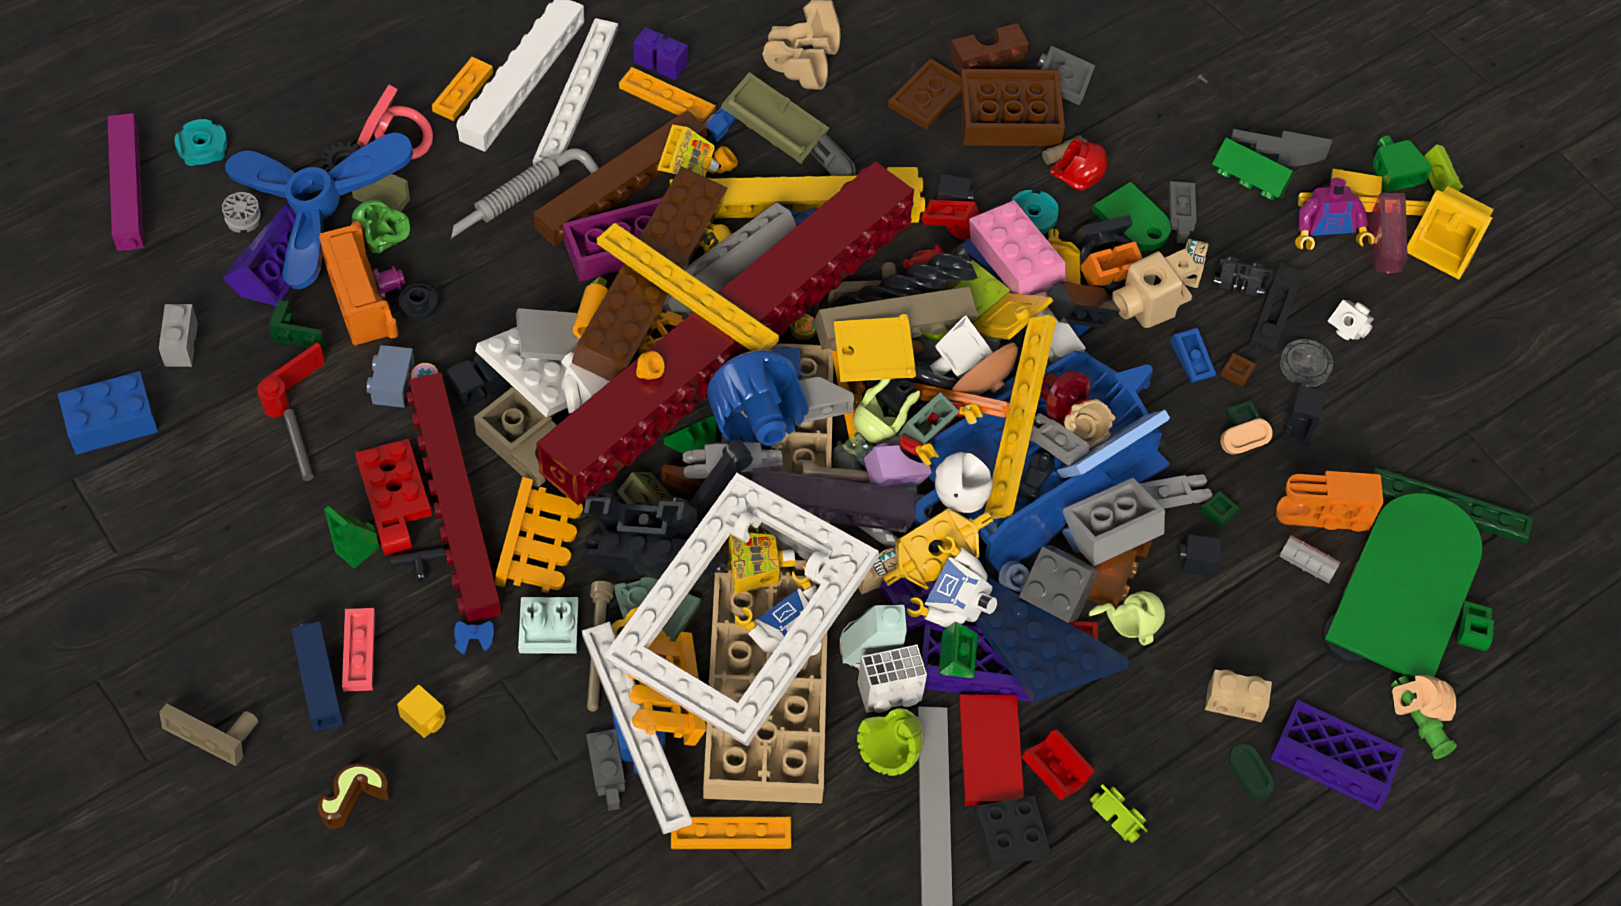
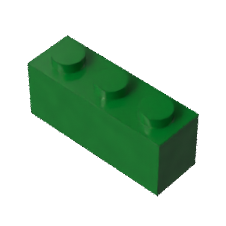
M1225 138L1212 163L1218 167L1217 173L1227 178L1232 174L1240 178L1239 184L1249 189L1254 185L1262 189L1261 195L1271 200H1274L1275 196L1282 199L1295 174L1294 171L1228 138Z

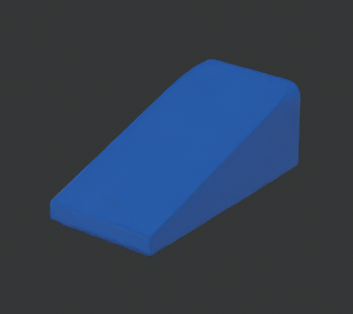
M1198 328L1177 333L1171 337L1170 343L1192 383L1216 376Z

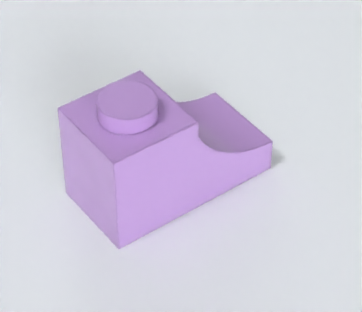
M887 443L875 445L872 451L864 457L872 488L920 484L932 474L930 466L908 458L902 453L899 445L888 446Z

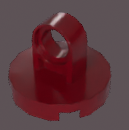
M1069 370L1060 377L1051 373L1045 375L1040 396L1047 401V415L1051 419L1063 424L1068 409L1075 402L1088 399L1090 391L1089 379L1076 370Z

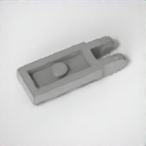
M1040 413L1035 415L1034 423L1038 429L1035 426L1032 427L1030 441H1034L1068 466L1090 452L1089 444L1061 424L1053 419L1050 420Z
M1202 474L1188 477L1184 475L1140 483L1163 509L1192 504V502L1195 504L1201 503L1212 497L1210 489L1191 491V489L1204 486L1207 483L1206 477Z

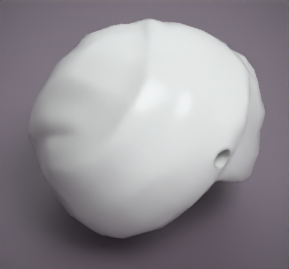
M958 452L946 457L936 468L935 489L941 502L946 507L962 513L975 512L984 506L993 488L990 470L971 453Z

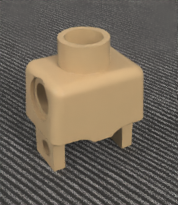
M1186 249L1165 258L1157 251L1131 264L1128 268L1125 286L1113 292V301L1120 309L1119 314L1124 319L1135 316L1144 328H1150L1174 318L1178 307L1192 299L1191 293L1181 279L1197 273L1199 267ZM1179 265H1185L1187 268L1182 269ZM1155 276L1161 279V283L1158 285H1154Z

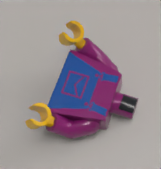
M1341 178L1331 179L1329 187L1315 189L1312 197L1300 208L1298 231L1301 232V235L1295 240L1297 248L1303 249V242L1306 240V248L1312 250L1315 242L1309 236L1356 233L1357 228H1359V233L1356 236V241L1359 245L1363 246L1362 238L1365 235L1368 236L1369 244L1372 245L1374 243V236L1367 232L1366 229L1369 225L1365 207L1357 195H1353L1350 187L1345 186V180Z

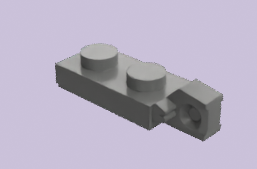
M1170 181L1168 188L1171 229L1177 230V243L1187 244V239L1190 235L1189 231H1194L1197 221L1195 183Z
M614 729L586 734L596 792H598V796L606 795L608 811L620 809L618 793L625 791V779L616 731Z

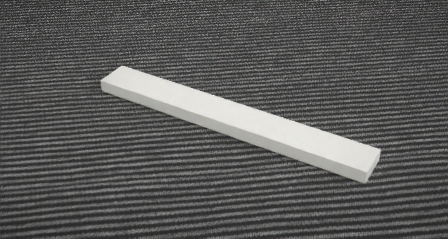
M594 19L534 156L533 165L540 162L546 156L553 160L567 150L616 36L618 23Z
M610 622L582 630V636L663 834L691 825L692 819L656 732L653 735L646 734V730L638 729L632 723V717L635 712L643 709L642 705L635 704L629 699V692L636 685L634 680L629 678L626 672L609 663L603 657L616 639Z

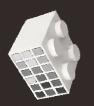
M918 645L861 656L857 683L866 713L872 711L882 713L891 707L900 705L910 707L922 701L927 674Z

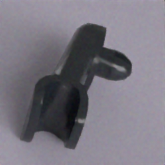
M1038 453L1032 457L1022 481L1020 480L1017 497L1027 503L1034 502L1039 495V489L1052 474L1055 468V461L1048 453Z

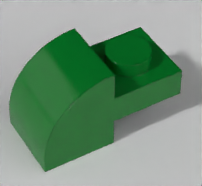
M1464 601L1460 613L1459 629L1455 637L1456 643L1487 651L1493 640L1494 620H1491L1492 608Z

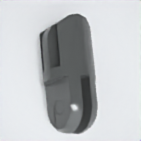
M822 134L811 154L832 176H855L856 166L854 162L827 134Z

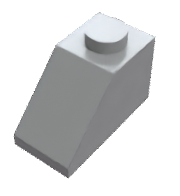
M821 377L802 378L799 380L809 405V412L806 416L804 415L802 423L853 412L854 395L852 392Z

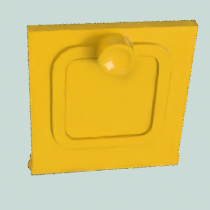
M1007 293L973 323V326L981 336L1010 340L1028 324L1029 318L1036 317L1053 300L1051 297Z
M902 314L896 318L834 321L840 382L916 377L907 314Z

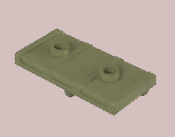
M750 72L721 106V109L730 113L747 127L770 141L771 144L793 157L800 164L811 154L814 146L819 142L820 136L827 134L829 127Z

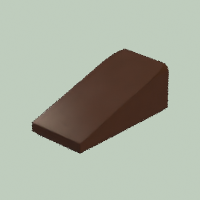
M663 465L662 483L694 496L706 480V478L689 479L684 477V468L686 467Z

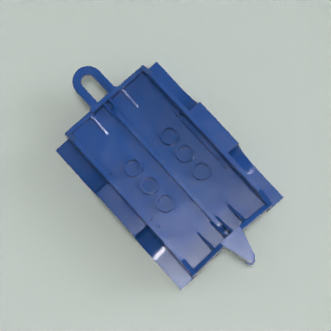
M1074 350L1045 369L1044 376L1051 373L1060 377L1069 370H1076L1089 379L1090 391L1088 399H1099L1110 408L1111 413L1115 416V420L1112 422V427L1109 430L1110 436L1142 416L1149 414L1137 394L1141 389H1147L1150 386L1153 370L1150 365L1146 364L1117 373L1091 357L1087 352ZM1016 376L1004 382L1006 385L997 393L992 394L990 391L982 397L1010 403ZM1039 396L1035 415L1040 413L1052 420L1047 415V401ZM982 413L983 417H977L976 423L968 424L965 416H962L958 423L933 437L929 443L936 450L939 457L929 459L932 474L928 477L935 484L936 468L946 457L954 453L964 452L971 453L981 460L990 470L992 478L1006 417L1002 418ZM1156 428L1086 473L1065 479L1061 478L1057 470L1066 464L1034 441L1029 440L1021 481L1035 454L1048 453L1055 461V468L1039 489V495L1034 502L1027 503L1016 497L1012 516L993 519V522L977 532L987 544L985 559L999 574L1004 564L1010 561L1021 563L1047 545L1066 524L1063 514L1064 508L1131 478H1134L1139 484L1144 483L1167 468L1170 463L1158 452L1162 433ZM914 454L910 456L911 460L924 463L919 456ZM936 489L916 503L913 520L917 527L930 520V518L925 516L924 511L940 501ZM986 503L975 512L958 513L967 519L972 518L974 520L984 514Z

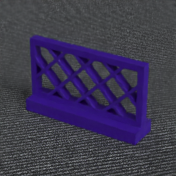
M925 620L922 661L927 677L924 689L971 695H1017V700L1031 702L997 653L985 642L987 639L978 626L961 624L978 634L977 647L980 645L989 654L981 661L976 659L975 674L972 679L943 675L939 673V666L927 665L930 656L936 652L940 655L942 643L941 641L937 644L930 637V630L943 632L947 627ZM994 659L1002 669L997 673H990L984 665Z
M1297 699L1271 756V760L1379 811L1389 794L1391 783L1405 750ZM1300 711L1310 716L1313 722L1302 724L1297 715ZM1332 726L1337 729L1340 735L1329 737L1324 727ZM1317 729L1322 739L1311 741L1306 731ZM1299 732L1304 743H1299L1287 736ZM1357 738L1362 740L1367 748L1356 750L1351 739ZM1343 741L1349 752L1338 754L1333 743ZM1326 745L1331 756L1318 752L1315 747ZM1385 751L1395 756L1394 760L1383 763L1378 752ZM1371 754L1376 765L1366 767L1360 756ZM1353 758L1358 769L1345 765L1342 760ZM1380 771L1385 783L1371 777L1369 773Z

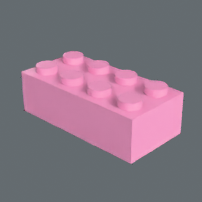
M1015 200L969 219L971 242L1007 288L1011 290V293L1035 295L1044 291L1048 292L1059 281L1066 282L1065 261Z

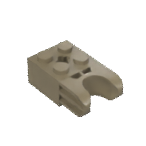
M512 387L474 417L476 435L523 477L533 479V486L539 487L546 480L539 473L536 443L557 425L550 416L545 417L519 391Z

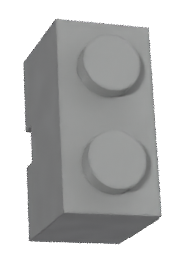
M165 304L159 343V352L165 367L192 366L194 340H196L198 325L192 304Z

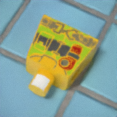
M672 125L657 170L677 174L680 167L683 166L705 177L706 172L714 174L719 168V163L715 158H712L714 152L713 144L688 127Z
M749 533L750 539L747 543L730 534L729 554L734 593L777 584L779 582V567L795 566L794 549L777 550L776 537L771 534Z

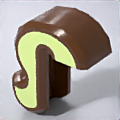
M353 763L344 766L334 778V796L329 797L327 794H323L318 802V811L322 823L330 829L343 827L361 791L389 801L390 788L384 773L372 765Z

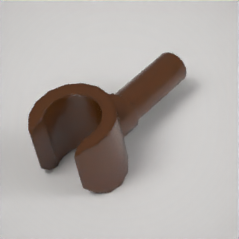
M864 381L847 382L853 395L857 393L865 395L868 390Z

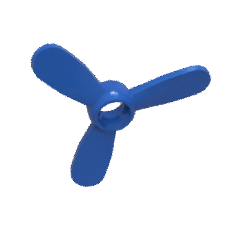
M390 133L355 151L329 172L319 167H309L295 173L276 160L248 150L232 155L227 160L225 169L233 181L255 190L287 199L289 206L296 215V219L287 245L283 279L291 288L302 289L311 285L320 273L323 252L319 236L321 233H324L323 220L330 217L336 211L340 196L375 183L405 167L411 161L413 148L409 139L403 134ZM323 190L315 198L304 201L313 192Z

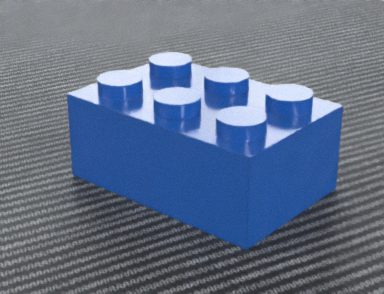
M140 371L58 393L68 437L76 455L158 432Z

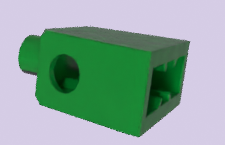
M1384 136L1378 140L1377 145L1379 148L1373 160V167L1376 175L1382 177V191L1384 194L1427 182L1433 167L1411 141L1406 140L1394 143L1390 136Z

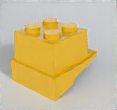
M1449 186L1443 192L1436 190L1405 252L1460 279L1492 220L1490 216L1494 209Z

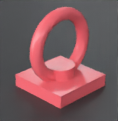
M388 85L367 119L357 144L362 148L369 144L373 136H375V139L384 136L393 117L405 116L414 120L422 130L423 140L418 147L413 149L411 160L419 158L432 145V128L428 120L418 111L405 106L390 107L398 89Z

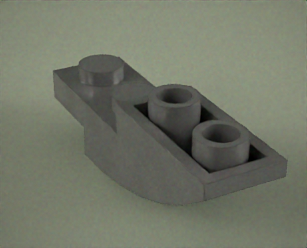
M1233 129L1230 140L1284 167L1307 165L1325 160L1332 144L1331 139L1283 131L1281 138Z

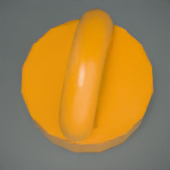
M721 146L714 152V158L721 165L716 173L722 174L726 170L731 171L738 165L736 156L727 147Z
M656 351L645 352L638 358L636 370L638 378L652 380L661 377L664 373L663 358Z

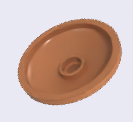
M1007 344L986 357L966 373L952 390L982 396L990 391L992 394L1000 391L1006 385L1003 381L1013 370L1018 356L1016 344Z

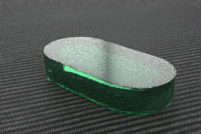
M1246 744L1234 747L1229 755V765L1244 791L1253 799L1262 800L1267 798L1274 788V779L1258 752L1252 746Z

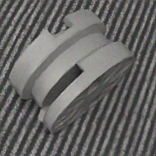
M237 192L229 195L224 200L222 212L229 229L240 233L241 230L249 232L259 226L261 212L255 196L246 192Z

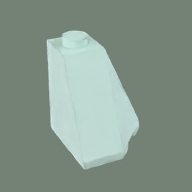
M875 605L863 613L841 635L843 663H860L861 656L903 648L906 635L904 605Z

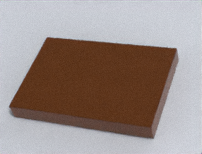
M930 58L888 100V107L928 130L961 96V76Z

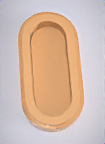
M1255 419L1229 428L1221 435V446L1225 452L1232 455L1267 444L1272 438V428L1263 419Z

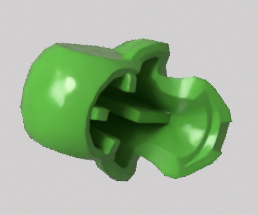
M371 199L361 203L352 214V223H361L364 240L373 253H381L392 245H397L398 242L405 240L410 234L408 217L397 210H391L379 200Z

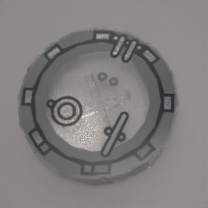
M1300 339L1287 344L1280 358V367L1288 380L1292 382L1297 381L1306 387L1318 386L1325 382L1332 372L1333 359L1325 346L1313 340Z

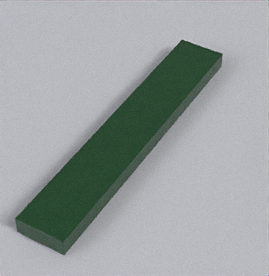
M1377 467L1374 468L1372 474L1381 475L1384 499L1392 501L1398 497L1415 493L1439 496L1451 501L1464 510L1478 529L1525 544L1529 540L1534 517Z

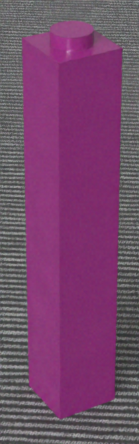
M134 113L108 116L112 237L117 251L144 248L138 126Z

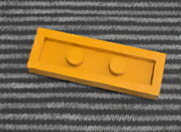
M471 57L432 104L433 112L454 121L493 74V66Z

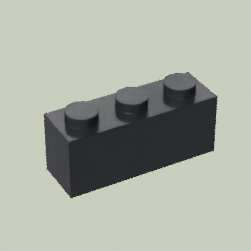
M1059 281L1050 288L1049 293L1045 296L1052 298L1053 302L1048 305V308L1059 323L1105 328L1120 312V309L1104 288Z

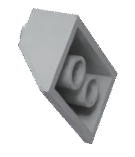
M1134 478L1063 509L1064 517L1078 550L1093 566L1164 534L1165 510Z

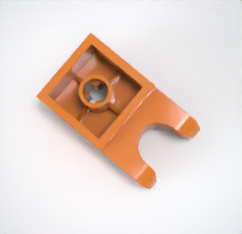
M1326 471L1324 476L1292 475L1286 483L1287 496L1283 497L1277 504L1276 516L1281 523L1287 525L1323 527L1328 530L1352 529L1356 532L1369 531L1383 504L1381 475Z

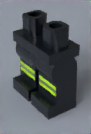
M891 379L875 395L882 409L883 417L897 418L907 397L917 391L914 388V384L908 379ZM867 380V389L877 385L880 380ZM918 401L910 406L905 424L918 413Z

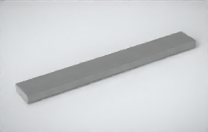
M918 707V718L924 731V746L918 759L921 906H952L947 708Z

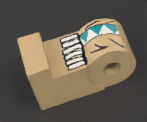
M1188 239L1185 249L1197 264L1199 270L1195 273V278L1181 279L1184 285L1198 288L1204 268L1208 243ZM1180 265L1182 269L1187 268L1185 265Z
M895 548L884 550L879 554L880 556L858 586L861 594L880 587V583L884 581L882 576L896 568Z

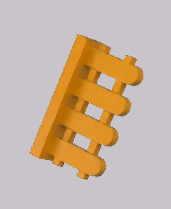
M522 477L494 583L497 586L505 587L508 578L514 580L513 585L520 586L521 582L543 587L541 592L549 593V589L559 590L564 585V575L554 570L556 565L565 566L570 562V551L560 546L562 541L572 542L575 540L577 529L574 525L568 524L567 519L579 518L582 515L583 505L580 504L578 506L567 496L564 498L545 493L546 488L539 487L538 491L531 489L533 479ZM526 507L533 508V513H525ZM540 511L560 515L561 519L557 521L541 517L539 514ZM519 532H527L526 538L519 536ZM536 534L555 539L554 545L533 540V536ZM513 554L521 556L519 562L512 560ZM531 558L549 563L548 568L526 564L527 559Z
M681 632L675 642L670 641V637L663 636L661 640L654 639L648 650L699 680L692 633ZM627 674V676H628L629 678H631V679H633V680H637L636 678H634V677H632L631 675ZM640 681V685L632 687L629 692V699L643 707V709L637 710L632 717V723L636 728L646 730V734L653 735L655 731L672 732L674 737L681 738L683 736L684 745L696 746L706 731L705 720ZM652 706L670 708L671 712L653 711Z

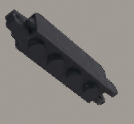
M604 531L603 535H587L585 543L589 547L598 549H582L580 558L589 563L601 564L603 569L610 573L661 578L687 540ZM717 552L695 583L707 582L711 573H728L731 565L728 555Z

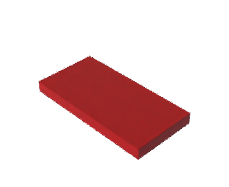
M960 694L959 716L964 805H985L1023 798L1017 695Z

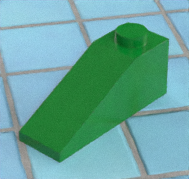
M327 506L324 509L335 552L355 569L379 548L377 530L370 523L367 522L365 524L358 517L336 508Z

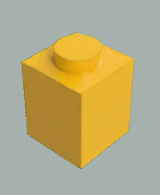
M417 685L397 704L400 717L424 738L431 732L438 731L446 719L443 705L420 685Z

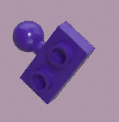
M906 577L900 578L887 586L885 581L880 583L879 589L889 605H904L906 632L925 625L926 620L923 615L911 617L907 613V608L912 611L920 609V606L910 602V599L914 597L919 598L923 602V607H926L924 602H926L935 582H925L929 589L926 590L920 586L919 591H916L911 581L906 579Z

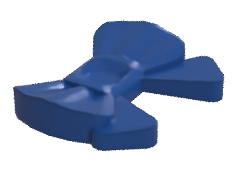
M461 621L457 622L454 629L455 648L464 655L469 640L478 639L483 650L487 651L493 644L494 639L492 622L488 621L482 625L469 626Z

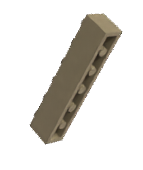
M970 287L821 309L814 319V324L821 349L837 351L834 321L896 318L902 314H907L911 339L925 333L938 335L946 330H950L964 316H967L970 322L973 323L978 313Z

